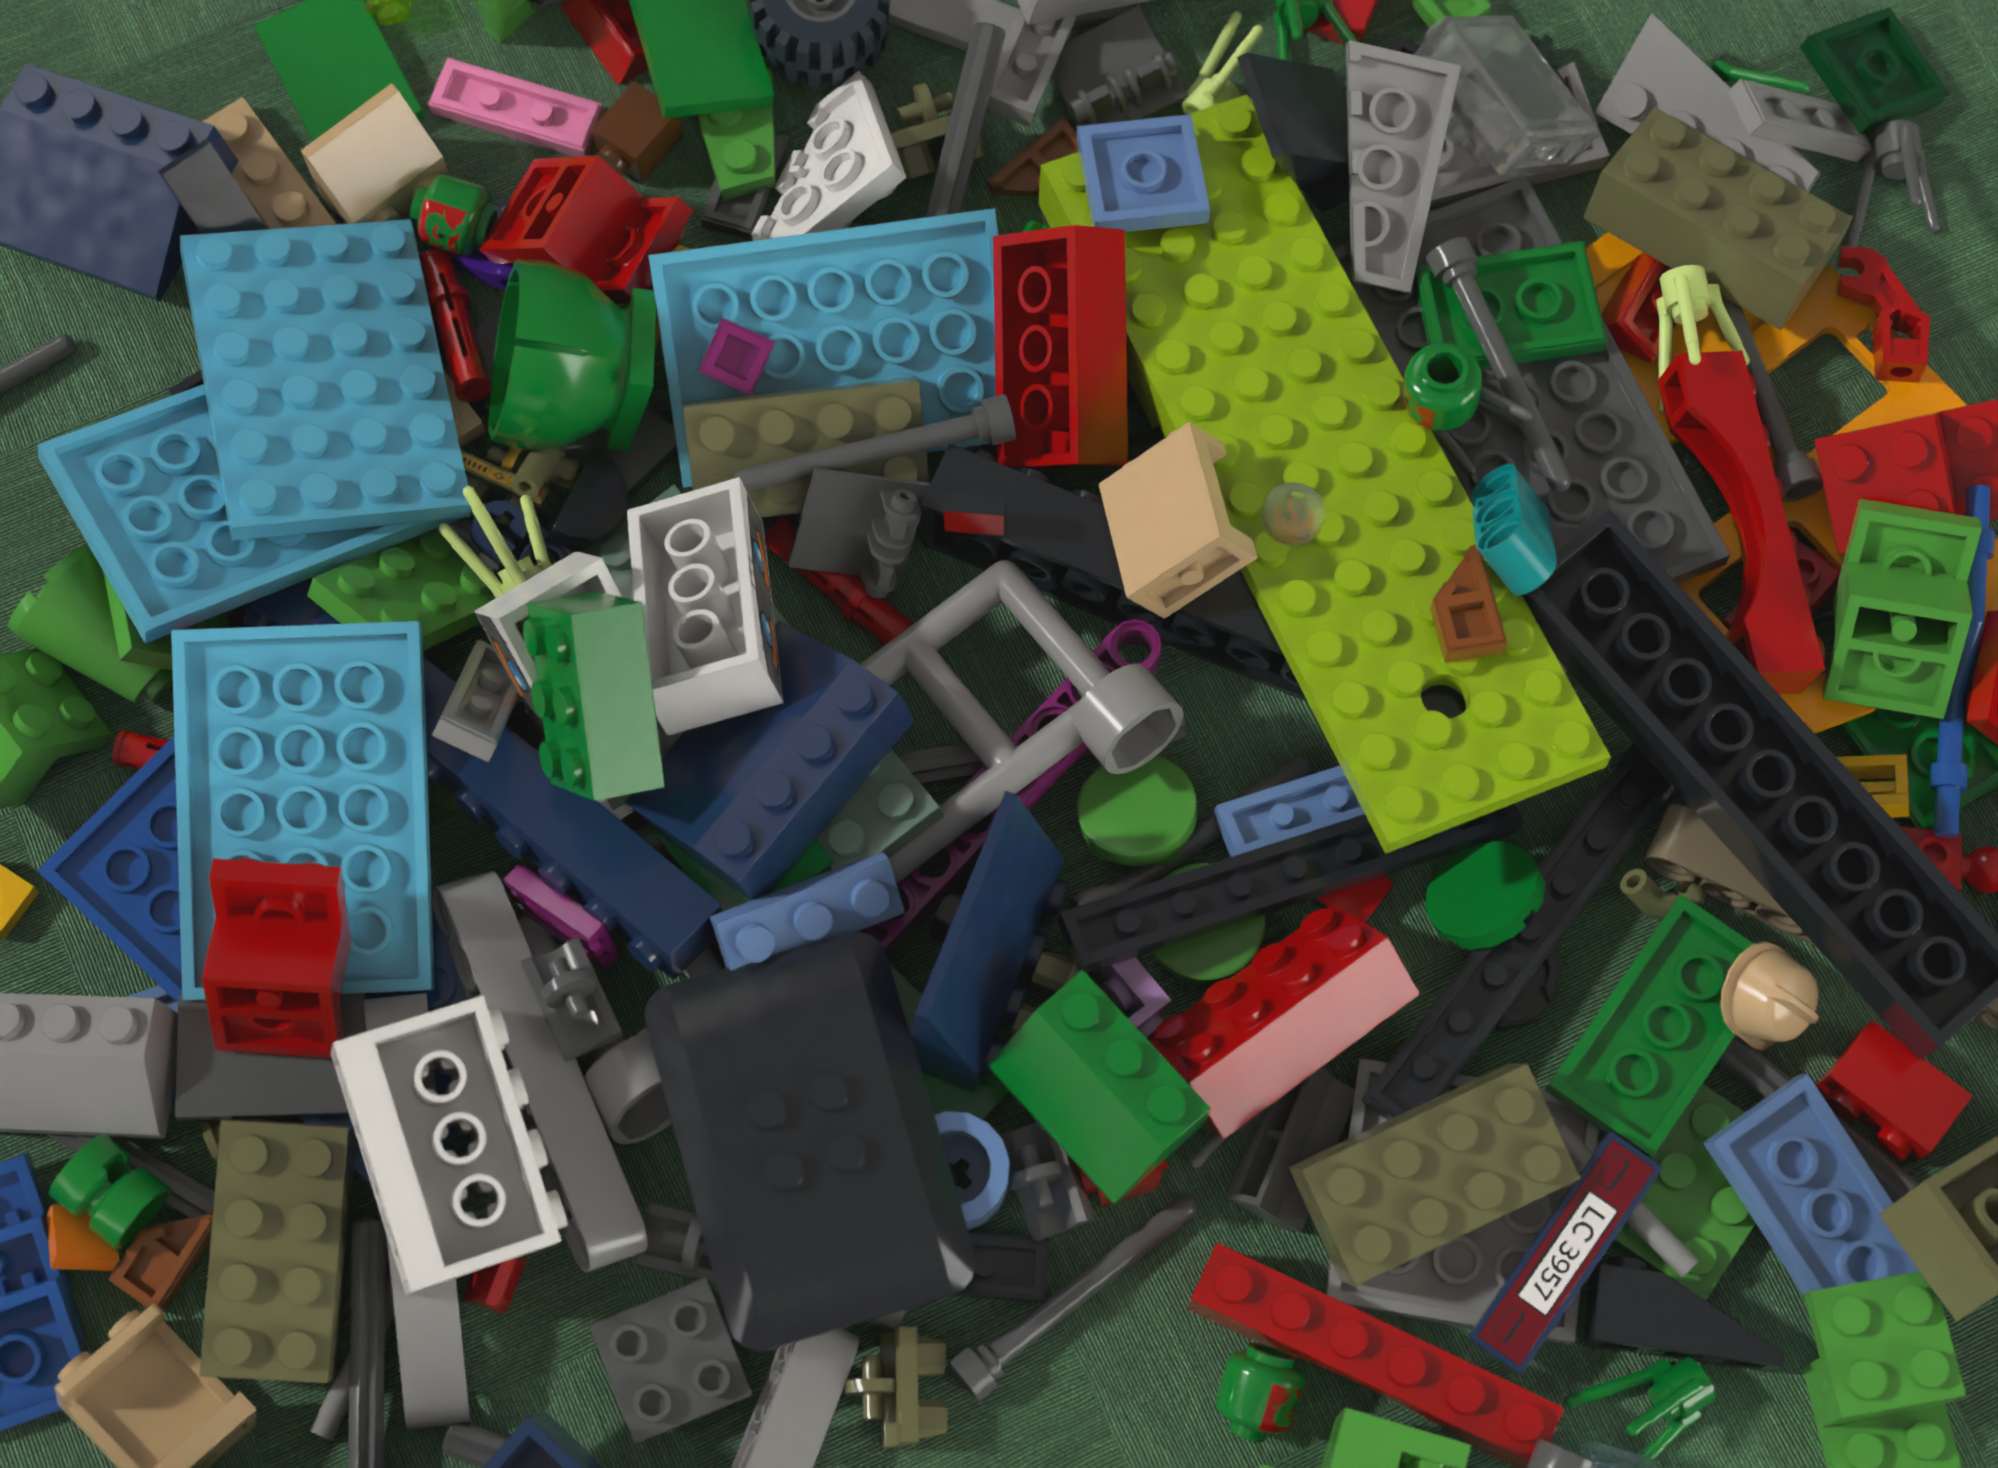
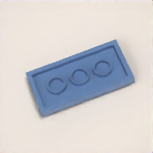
M1808 1073L1795 1076L1703 1142L1803 1296L1813 1290L1919 1272L1916 1265L1878 1215L1892 1205L1893 1202Z

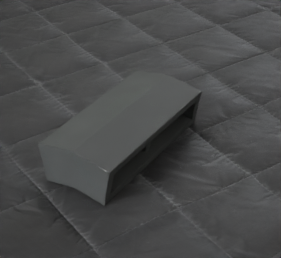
M1320 1068L1268 1106L1230 1199L1279 1229L1302 1232L1309 1211L1288 1167L1337 1145L1353 1105L1355 1089L1337 1080Z

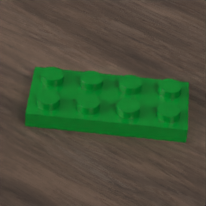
M1680 894L1544 1090L1606 1134L1612 1131L1643 1154L1652 1158L1735 1037V1034L1723 1020L1720 1007L1722 987L1728 970L1739 954L1754 943Z

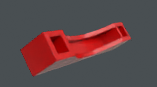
M1743 350L1700 352L1701 362L1697 365L1690 363L1688 353H1678L1657 380L1669 432L1696 456L1713 477L1728 503L1739 534L1743 560L1742 591L1734 621L1726 637L1778 694L1801 693L1825 670V647L1822 639L1816 635L1810 612L1811 593L1808 585L1802 581L1796 558L1797 539L1794 531L1788 527L1782 504L1784 496L1783 485L1780 478L1774 473L1769 454V431L1766 425L1761 423L1755 400L1757 392L1755 378L1752 373L1748 372Z
M1216 1243L1187 1306L1188 1310L1242 1336L1298 1356L1367 1387L1425 1417L1471 1446L1517 1468L1527 1467L1538 1439L1547 1442L1551 1441L1564 1411V1407L1219 1243Z

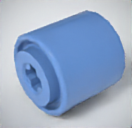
M946 1111L937 1114L935 1119L949 1165L955 1167L960 1161L969 1165L966 1177L971 1182L970 1186L966 1190L956 1186L967 1228L970 1230L982 1226L1000 1210L1009 1192L1010 1161L1003 1140L988 1122L970 1113Z

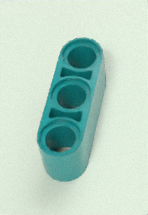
M1505 464L1489 472L1472 490L1471 503L1474 506L1472 513L1475 541L1478 551L1511 593L1520 596L1542 585L1556 569L1557 559L1548 508L1513 464Z

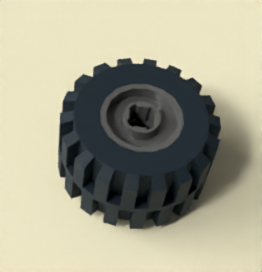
M750 0L751 25L754 28L755 38L759 44L762 57L767 55V66L775 74L782 69L785 70V80L796 85L801 78L808 80V88L820 89L821 81H830L832 88L844 83L845 76H853L858 71L865 75V64L874 67L880 59V49H885L888 41L890 0Z

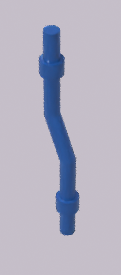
M1980 484L1970 485L1966 488L1965 516L1980 518L1982 531L1967 581L1973 616L1944 719L1939 718L1937 762L1931 764L1930 790L1936 792L1934 836L1939 838L1958 837L1960 793L1967 791L1968 766L1962 763L1965 697L1984 628L1987 560L1994 557L1995 532L1989 529L1991 488Z

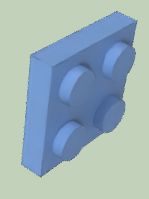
M1191 114L1077 126L1076 140L1092 227L1122 229L1125 232L1209 222L1210 206Z

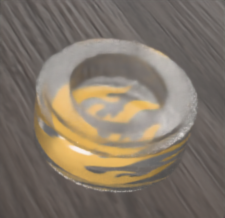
M1285 483L1277 486L1269 493L1265 501L1262 515L1264 528L1279 543L1290 546L1306 544L1312 541L1321 530L1325 514L1324 503L1320 495L1307 485Z

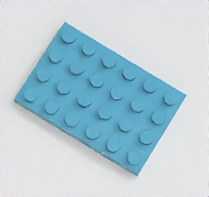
M995 208L648 255L683 488L692 487L682 403L749 395L697 371L721 317L776 342L752 395L913 377L919 381L924 425L972 414L971 408L981 406L982 399L994 397L993 236L998 235ZM976 437L951 444L963 448L991 444L990 440L979 442ZM949 444L926 449V452L947 450Z
M411 219L180 236V252L231 541L471 516V507L463 495V489L468 486Z
M204 384L37 445L38 458L145 644L171 634V630L184 629L325 573L359 557L368 556L436 529L442 523L449 524L461 519L231 541Z
M404 621L171 630L183 1000L205 999L202 974L216 917L209 883L213 858L233 860L252 858L262 862L291 864L313 862L324 866L341 867L351 937L341 994L435 989L422 622Z

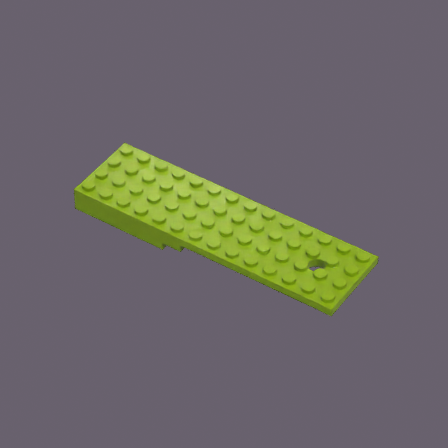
M1246 94L1191 113L1210 206L1209 222L1125 232L1127 379L1152 428L1159 426L1165 438L1171 432L1181 428L1190 421L1224 443L1226 456L1214 463V468L1229 523L1232 527L1253 539L1258 557L1240 570L1385 854L1606 768L1611 756L1522 595H1513L1485 559V566L1507 640L1505 652L1444 662L1430 607L1433 598L1445 581H1448L1463 560L1469 547L1476 545L1472 513L1474 506L1432 430L1418 425L1408 415L1403 402L1404 379L1300 189L1272 158L1258 115L1248 95ZM1079 152L1041 165L1038 204L1051 228L1070 225L1092 226ZM1292 499L1294 500L1292 510L1298 517V529L1301 530L1304 528L1302 520L1304 519L1306 525V521L1309 520L1305 514V509H1307L1312 516L1313 522L1310 534L1300 540H1287L1279 536L1275 532L1272 523L1273 516L1279 507L1278 504L1281 507L1279 515L1282 514V511L1284 512V515L1279 518L1278 522L1280 526H1284L1283 519L1285 518L1286 523L1290 522L1289 518L1291 519L1286 507ZM1434 685L1452 687L1463 696L1466 710L1457 717L1447 718L1441 712L1428 711L1422 703L1421 694L1424 690Z

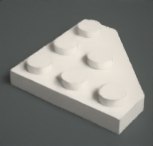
M859 71L816 104L807 122L814 130L803 152L801 150H794L775 186V189L782 195L771 217L768 215L760 216L751 234L753 241L847 228L854 218L877 200L889 196L897 185L907 178L873 85Z

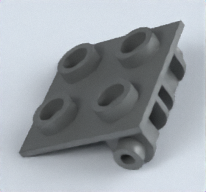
M1139 6L1067 41L1051 76L1078 126L1145 119L1188 97L1187 91L1176 74L1179 70L1170 52L1165 54Z
M815 468L788 559V567L861 576L862 582L865 584V592L874 598L886 597L888 592L895 589L897 580H901L921 516V503L930 484L928 482Z
M706 1277L589 1325L634 1444L753 1395L745 1377L746 1374L742 1363L734 1349Z

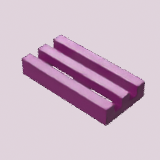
M517 865L503 879L506 886L512 890L510 894L518 902L517 907L522 914L564 943L578 937L588 959L603 970H606L619 956L611 934L607 932L604 923L590 915L577 902L560 893L524 866L520 867Z

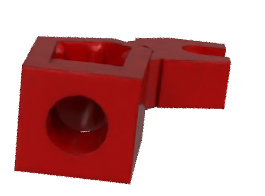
M1841 246L1837 257V268L1854 269L1859 276L1841 275L1837 285V295L1867 307L1870 306L1878 317L1872 331L1875 380L1919 383L1928 363L1930 315L1921 312L1886 263L1887 258L1871 248ZM1890 329L1909 336L1910 339L1891 338Z

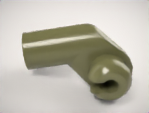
M532 449L514 476L511 487L519 496L529 495L531 499L537 497L544 484L550 487L556 484L562 489L569 490L572 488L581 470V465L577 460L565 457V452L559 449Z
M1642 869L1630 870L1623 876L1620 882L1622 892L1646 917L1663 920L1680 894L1700 907L1705 904L1707 899L1703 888L1695 883L1689 885L1687 881L1678 883L1674 894L1663 891Z

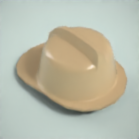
M1764 941L1749 946L1739 954L1732 964L1722 987L1720 1007L1724 1023L1735 1035L1740 1037L1750 1047L1764 1050L1773 1046L1775 1042H1785L1797 1038L1806 1030L1809 1024L1817 1023L1819 1016L1815 1011L1818 1004L1819 991L1815 978L1806 967L1794 960L1781 947Z

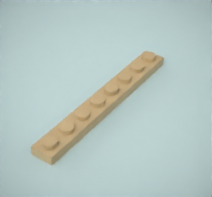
M243 97L202 121L216 127L239 160L231 175L268 229L337 225ZM443 369L461 449L484 434L486 429L470 404L456 398L454 383Z

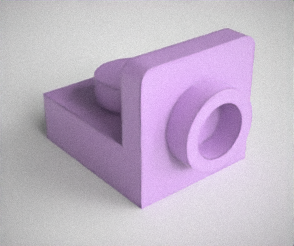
M1136 957L1102 968L1100 974L1104 981L1101 984L1102 990L1110 994L1109 999L1121 1012L1129 1010L1132 1016L1128 1019L1146 1039L1154 1035L1156 1028L1164 1021L1162 1018L1165 1016L1171 1002L1169 996Z

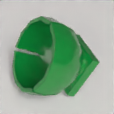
M516 259L506 286L493 357L488 422L489 435L492 441L518 449H561L603 428L607 430L606 449L629 452L653 389L656 323L654 291L633 288L627 305L618 306L582 272L546 260Z

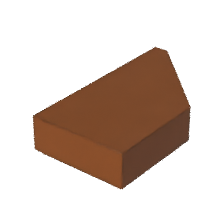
M1062 117L988 179L987 189L993 195L1039 196L1041 165L1079 152L1076 140L1077 130Z
M1472 545L1448 581H1445L1435 595L1430 607L1444 662L1501 654L1505 652L1507 646L1506 636L1484 558L1476 548V545Z
M213 1213L140 1228L108 1280L146 1308L155 1303L165 1313L211 1241Z

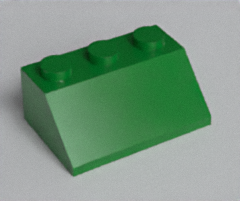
M1083 970L1042 1004L988 1065V1068L1113 1205H1116L1206 1123L1211 1110L1209 1105Z

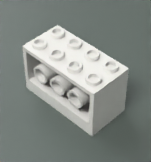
M484 995L333 1042L331 1057L405 1295L561 1242L558 1230L567 1226L566 1215L557 1190L546 1192L539 1172L540 1169H543V1166L548 1165L540 1134L537 1128L526 1131L520 1110L524 1109V1105L529 1104L523 1079L518 1068L507 1070L501 1050L505 1049V1044L509 1043L504 1019L499 1007L488 1010ZM437 1068L440 1074H449L453 1082L446 1088V1095L438 1096L434 1089L426 1090L422 1082L429 1075V1069ZM448 1128H456L460 1135H469L472 1143L465 1149V1157H457L453 1150L445 1151L441 1142L448 1136ZM473 1187L479 1195H488L491 1205L484 1209L485 1219L477 1220L473 1212H463L460 1202L467 1197V1188Z

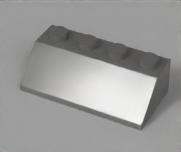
M0 993V1132L97 1136L105 1133L112 1137L165 1139L176 1083L178 1013L156 998Z

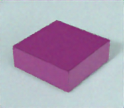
M721 317L697 371L752 396L776 342Z

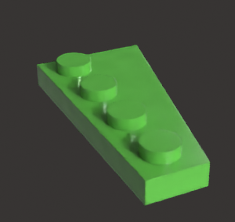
M745 0L751 17L750 0ZM766 55L763 57V60L773 89L772 70L767 66ZM773 101L769 107L696 115L723 201L756 193L757 188L763 186H771V188L776 186Z

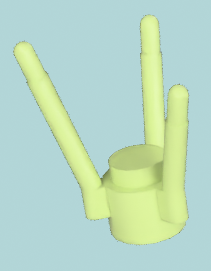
M1240 12L1232 13L1196 81L1187 91L1188 97L1184 98L1185 101L1182 103V108L1186 115L1239 97L1240 93L1237 87L1230 81V78L1240 66L1237 57L1250 53L1255 43L1263 34L1264 29L1261 25L1253 27L1219 74L1213 75L1242 19Z
M1684 265L1662 274L1659 279L1663 296L1656 300L1660 318L1658 379L1672 362L1673 319L1675 323L1682 324L1690 363L1697 365L1701 362L1696 322L1707 317V308H1711L1732 351L1743 350L1746 365H1748L1750 361L1749 356L1723 304L1719 284H1708L1705 268L1700 265ZM1658 387V392H1659V406H1658V409H1659V412H1660V413L1665 414L1664 407H1663V403H1662V399H1661V395H1660V391H1659V387Z
M466 486L463 489V495L470 505L473 514L505 569L498 572L503 583L499 581L447 523L439 525V532L492 591L495 598L552 566L538 517L529 495H523L520 503L537 563L535 566L529 556L516 561L474 488Z

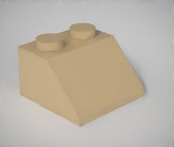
M392 83L301 150L323 203L342 224L403 220L410 214L414 195L420 186L428 188L438 175H449L443 155Z

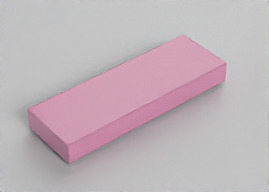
M447 58L428 103L429 110L433 115L574 157L588 156L594 142L592 128L605 114L602 103L451 58Z

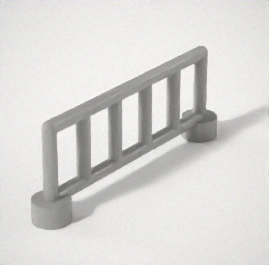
M1002 560L994 563L860 663L862 667L889 686L906 673H909L988 768L939 806L944 817L889 858L896 884L999 807L1005 791L1016 794L1082 743L1087 746L1108 772L1123 774L1141 767L1158 755L1173 739L1182 723L1183 710L1181 706L1145 666L1131 664L1110 672L1023 571L1011 561ZM1001 602H1003L1083 695L1082 699L1018 747H1016L937 652L938 649ZM647 824L635 831L636 834L660 854L664 855L668 852ZM568 892L566 894V896L577 902L579 905H581L582 907L584 906L571 893ZM525 915L517 919L532 956L543 955L559 948V945L553 938L555 936ZM709 945L683 972L690 979L725 969L726 967ZM647 1027L632 1038L626 1040L623 1036L618 1040L608 1043L605 1048L591 1053L596 1062L588 1070L584 1080L603 1126L613 1141L618 1144L637 1143L652 1137L672 1123Z

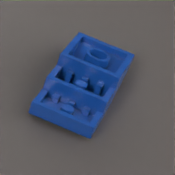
M29 1152L0 1162V1431L61 1410L62 1408L57 1404L55 1393L56 1385L61 1382L58 1379V1375L72 1359L85 1351L88 1352L67 1270L51 1269L46 1224L48 1208Z

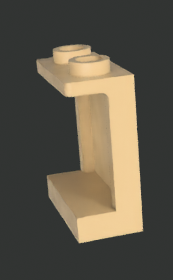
M1190 421L1181 428L1171 432L1165 439L1134 460L1126 463L1121 469L1099 483L1126 597L1164 619L1258 558L1253 539L1232 527L1229 523L1214 468V463L1226 456L1224 443Z
M155 1303L142 1313L134 1309L124 1315L109 1331L108 1337L110 1340L93 1355H90L87 1351L79 1354L61 1370L58 1375V1379L61 1382L55 1387L57 1404L117 1468H209L257 1426V1409L240 1391L233 1395L217 1377L199 1376L201 1360L166 1324L164 1312Z

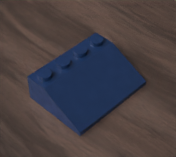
M26 63L0 107V246L160 302L182 264L180 236L196 235L199 231L158 171L205 139L211 143L231 174L239 160L214 125Z
M781 621L776 623L775 633L783 703L684 731L661 758L665 787L630 794L624 801V804L749 901L772 892L915 721L899 692L853 659Z
M1007 791L1004 793L915 1012L911 1035L922 1072L975 1092L982 1074L990 1078L994 1076L988 1065L1005 1046V1043L995 1039L1003 1019L1014 1023L1027 991V989L1017 986L1024 966L1036 968L1048 935L1040 933L1038 930L1046 912L1057 915L1069 882L1059 879L1064 862L1063 856L1019 797Z

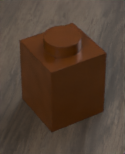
M636 81L629 85L592 128L598 152L597 155L605 160L622 177L624 174H627L641 185L683 137L679 117L663 119L657 96Z

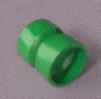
M102 1133L86 1143L68 1161L52 1183L49 1195L74 1217L90 1216V1230L115 1251H119L133 1241L140 1228L147 1227L168 1200L171 1188L145 1166L132 1169L130 1167L131 1155L107 1134Z

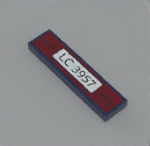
M1609 1131L1579 1173L1581 1179L1572 1183L1467 1337L1515 1372L1522 1375L1663 1167L1621 1137Z

